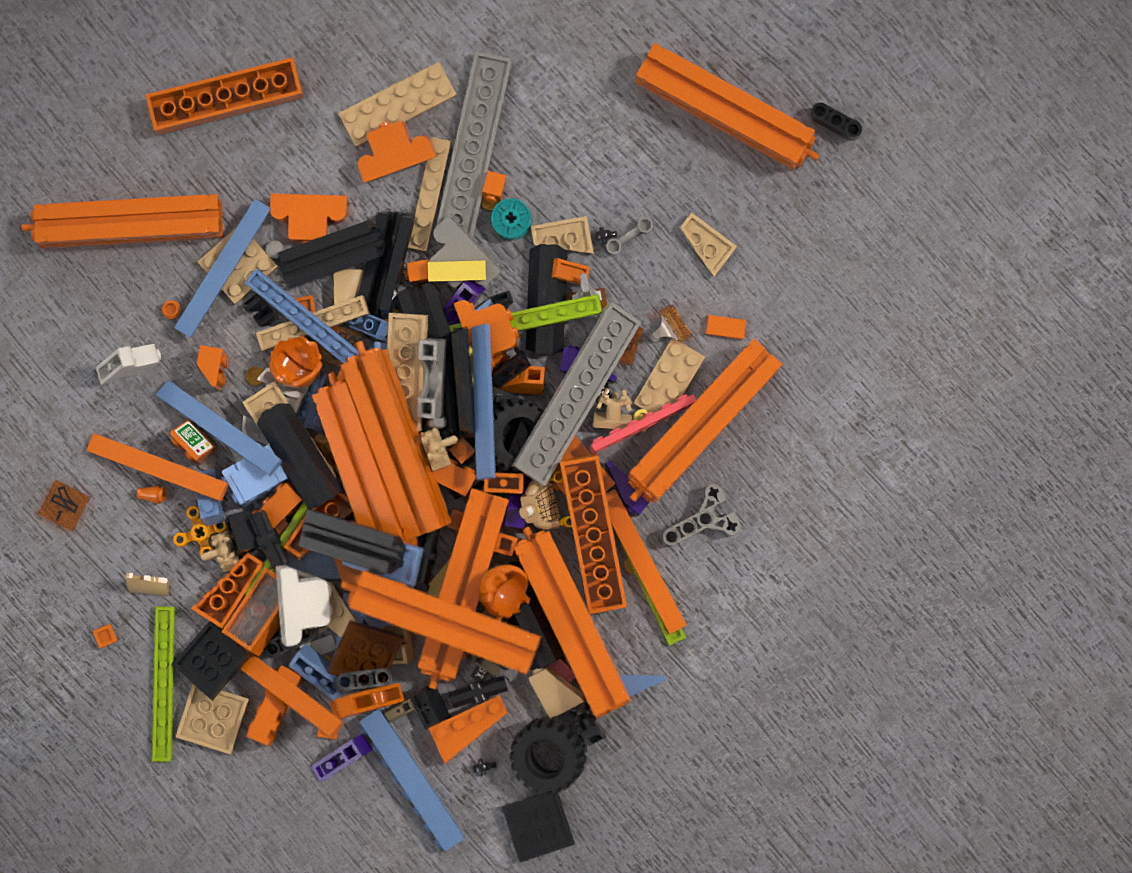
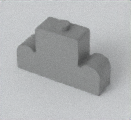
M450 214L434 229L433 234L436 241L445 243V245L429 262L486 260V280H475L479 285L488 284L502 271L497 263ZM462 281L448 282L452 287L456 288Z

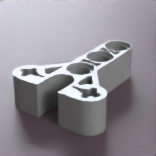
M717 484L707 486L704 491L705 499L699 513L670 527L664 532L663 542L667 546H675L705 529L722 531L728 536H734L739 532L740 522L734 511L724 517H717L713 512L716 506L727 500L720 486ZM711 488L713 491H718V493L716 494L717 498H714L713 496L709 497L708 494L710 493ZM703 514L709 515L711 518L710 523H701L700 516ZM728 521L731 524H736V527L734 528L735 532H732V530H727V527L729 526ZM686 523L692 524L694 531L692 533H685L683 525ZM667 533H675L677 540L672 543L666 540Z

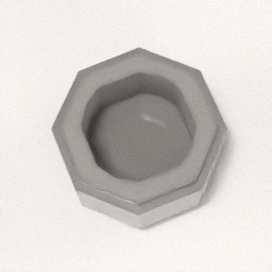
M272 240L266 245V253L271 259H278L277 253L285 249L280 241Z
M444 416L436 419L427 418V426L440 429L446 427L447 418Z

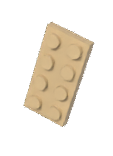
M672 338L636 398L634 405L648 412L653 411L656 413L661 410V406L667 403L672 405L678 402L677 399L685 393L705 356ZM667 418V419H665V420H663V421H664L665 423H667L668 420H669V418Z

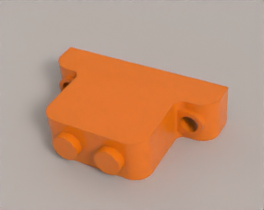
M461 300L454 303L462 327L467 326L468 340L471 347L472 327L482 324L490 325L491 370L493 371L494 367H496L493 357L513 350L517 346V338H520L517 328L511 325L510 321L513 320L510 309L506 310L503 305L495 304L476 311L472 302L469 303L466 300Z

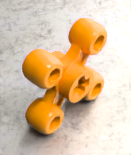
M195 505L188 507L186 515L192 521V529L187 533H176L173 537L174 545L182 548L189 542L196 541L200 545V556L208 549L210 551L215 550L210 545L209 538L214 533H224L227 531L226 523L222 522L224 524L222 529L218 528V524L206 526L200 518L199 507ZM193 510L197 511L196 516L191 515ZM202 528H204L203 532L205 533V535L200 536V538H198L199 534L197 533V530H201ZM179 537L184 538L182 543L178 542Z

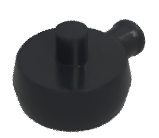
M599 227L600 231L594 233L595 241H602V245L607 243L606 240L618 236L617 231L604 230V227Z
M481 758L477 759L478 764L472 766L474 773L480 772L481 776H486L485 771L496 768V762L483 763Z

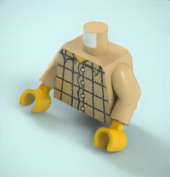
M554 470L546 486H542L535 480H532L527 487L526 493L520 498L522 508L519 511L520 516L527 523H533L535 527L542 530L556 529L559 526L572 527V524L567 525L566 523L567 519L571 518L570 516H564L561 520H558L560 514L552 483H549L551 481L557 483L563 481L562 477L555 479L556 474L561 473L558 470Z

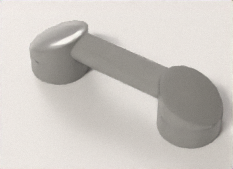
M647 217L641 218L635 228L618 239H610L606 243V250L610 254H617L623 244L639 233L651 231L653 228L652 220Z

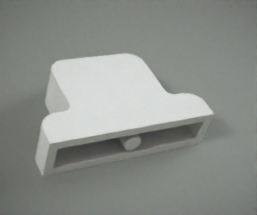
M155 344L135 348L130 346L118 348L96 366L101 385L115 382L120 378L150 371L160 363L161 353L159 349H156Z
M286 565L276 566L281 639L284 645L292 646L300 642L302 629L325 626L329 623L330 616L333 614L332 605L329 604L331 587L319 577L298 579L296 569L293 570Z

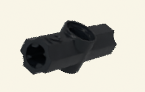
M261 510L249 516L257 534V543L261 550L265 552L272 569L289 563L281 546V538L277 530L272 527L266 511Z
M441 529L430 531L421 536V542L418 547L424 548L416 582L427 585L429 583L432 566H434L437 556L436 548Z
M503 675L487 681L482 680L469 684L465 688L449 692L448 695L452 708H458L469 703L474 704L487 700L489 697L507 692L508 688Z

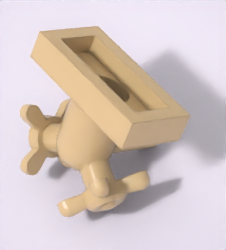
M606 388L604 393L597 399L598 404L596 405L598 409L601 408L603 403L607 405L606 413L594 412L593 427L606 429L620 428L622 430L627 427V423L632 421L633 415L621 414V407L626 405L628 412L632 410L630 406L632 401L627 395L626 390H622L623 396L621 399H619V394L616 391L612 393L610 399L609 395H607L610 389Z
M437 428L421 433L420 438L433 472L451 466L445 447L455 444L458 441L457 437L452 436L442 440Z
M225 531L224 533L212 535V546H215V550L201 555V559L204 561L217 557L223 573L230 571L240 561L239 556L236 557L229 533Z

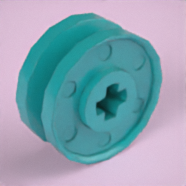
M509 198L502 200L495 206L492 211L491 221L494 230L500 237L513 241L521 239L528 233L531 228L532 218L530 210L525 203L519 199ZM509 216H514V219H516L513 220L514 223H509V220H507L510 219Z

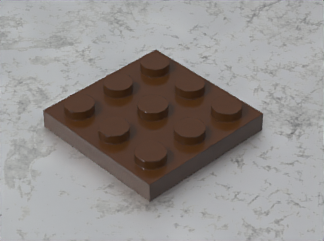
M349 620L327 671L334 675H340L348 672L381 668L390 670L404 638L399 634ZM381 673L377 675L378 681L383 683L385 680L384 675ZM360 675L358 681L366 683L365 677Z

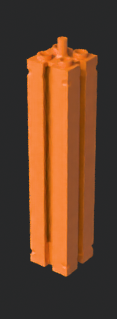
M655 42L636 74L635 84L645 87L646 90L777 162L787 165L792 170H795L797 166L801 167L806 156L815 161L820 156V154L810 150L816 139L813 136L815 133L814 129L806 127L803 123L666 48L663 49Z
M218 194L52 203L45 205L35 204L30 212L31 221L35 223L22 224V231H31L32 240H35V243L42 249L50 247L63 248L224 238L222 200Z
M755 338L630 471L627 477L629 480L628 484L635 489L630 496L632 501L636 502L642 495L649 503L653 502L656 504L779 371L783 364L772 354L770 355L765 350L766 348Z
M363 341L355 343L359 355L347 358V363L341 364V367L346 375V381L401 529L404 530L405 539L409 540L452 523L450 516L447 514L448 510L417 431L393 362L390 360L388 349L381 350L378 347L366 351Z
M335 372L327 374L331 386L317 389L318 393L312 395L317 405L316 408L357 523L401 536L405 543L417 546L416 537L406 540L404 537V530L401 529L347 381L345 379L338 381Z
M471 489L438 599L473 612L476 611L480 598L478 592L479 585L483 576L488 571L509 499ZM429 637L426 638L418 668L421 669L420 673L431 676L428 687L436 689L439 678L451 681V678H456L463 650Z
M530 527L524 528L522 531L526 539L516 543L517 547H514V550L596 719L630 703V697L550 532L545 533L543 530L533 536Z
M364 570L362 574L358 573L354 584L343 581L341 588L351 591L347 602L350 604L349 608L525 674L529 670L540 640V636Z

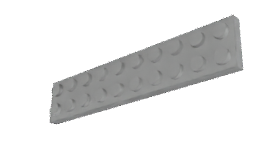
M475 51L436 227L450 214L472 238L474 237L482 200V191L490 165L513 61L511 58Z
M608 302L512 466L540 485L546 486L640 326L641 322L613 302Z

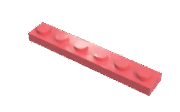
M687 394L677 399L678 402L672 405L667 403L660 407V411L656 413L651 411L643 416L644 419L638 422L636 419L626 424V428L622 430L616 428L609 432L610 436L603 438L600 436L592 441L593 444L589 448L592 454H596L691 407L696 401L694 394L689 397Z

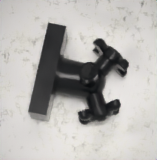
M584 701L582 706L571 708V712L576 717L575 721L568 725L571 728L573 726L576 728L582 727L583 732L580 734L583 740L591 746L607 738L604 730L595 722L596 717L589 710L590 705Z

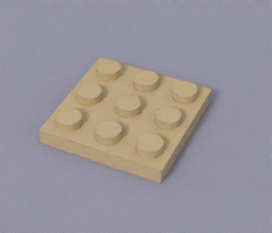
M235 229L197 261L207 273L212 268ZM254 239L222 288L235 305L252 291L245 282L256 268L267 277L278 268L275 262Z
M192 684L176 737L231 755L249 699L222 690L212 701Z

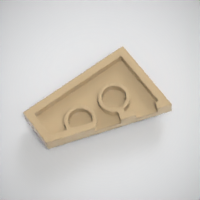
M692 212L680 227L712 276L715 277L737 246Z
M587 216L531 226L535 246L539 244H557L565 250L594 254Z
M330 582L327 585L331 587L329 604L332 605L333 614L330 616V621L326 626L342 638L349 620L355 622L357 620L333 582Z

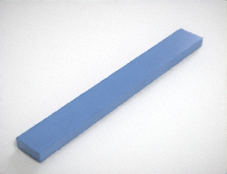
M254 199L174 328L192 338L269 215L270 207Z
M257 268L246 280L245 284L342 363H347L346 359L359 355L358 350Z
M482 324L472 327L477 480L495 478L490 325Z
M169 380L157 392L158 398L270 477L282 463L280 458Z

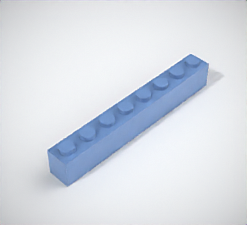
M377 709L359 721L361 723L359 728L364 736L369 735L372 740L370 745L376 753L379 751L383 758L380 760L385 768L390 767L394 773L391 775L397 785L401 784L404 789L402 791L407 801L411 800L415 805L413 807L414 812L418 817L422 816L426 823L423 824L429 834L433 833L436 837L434 842L439 850L444 849L446 852L464 840L465 836L381 709Z

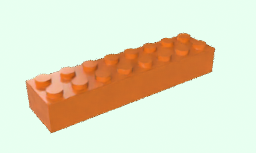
M293 57L145 94L153 129L157 135L304 98Z
M598 453L560 460L589 614L626 608L627 603Z

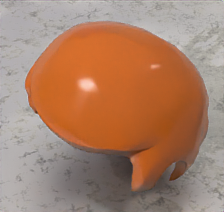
M304 336L288 338L287 341L280 340L270 355V371L275 380L282 385L293 388L306 387L318 379L322 370V355L319 353L317 343L307 340Z
M512 565L497 566L489 570L483 576L479 585L478 592L481 603H483L485 609L491 615H496L498 618L503 616L509 618L512 614L521 612L519 610L520 605L525 602L529 604L530 598L526 594L529 584L528 577L523 570Z

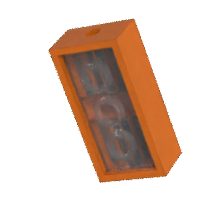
M266 567L221 631L258 657L280 626L277 575Z

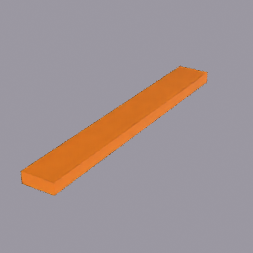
M93 433L86 450L219 501L223 500L229 484Z
M616 490L606 493L611 524L669 634H672L687 625Z
M234 641L251 656L240 670L329 737H334L344 724L342 720Z

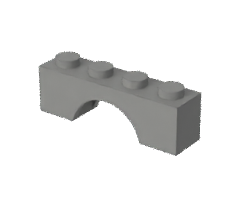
M446 339L419 340V360L422 362L424 369V383L421 394L417 398V417L436 419L444 416Z

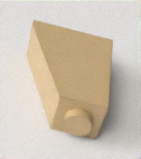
M549 666L544 669L533 670V674L528 678L550 719L586 700L585 695Z

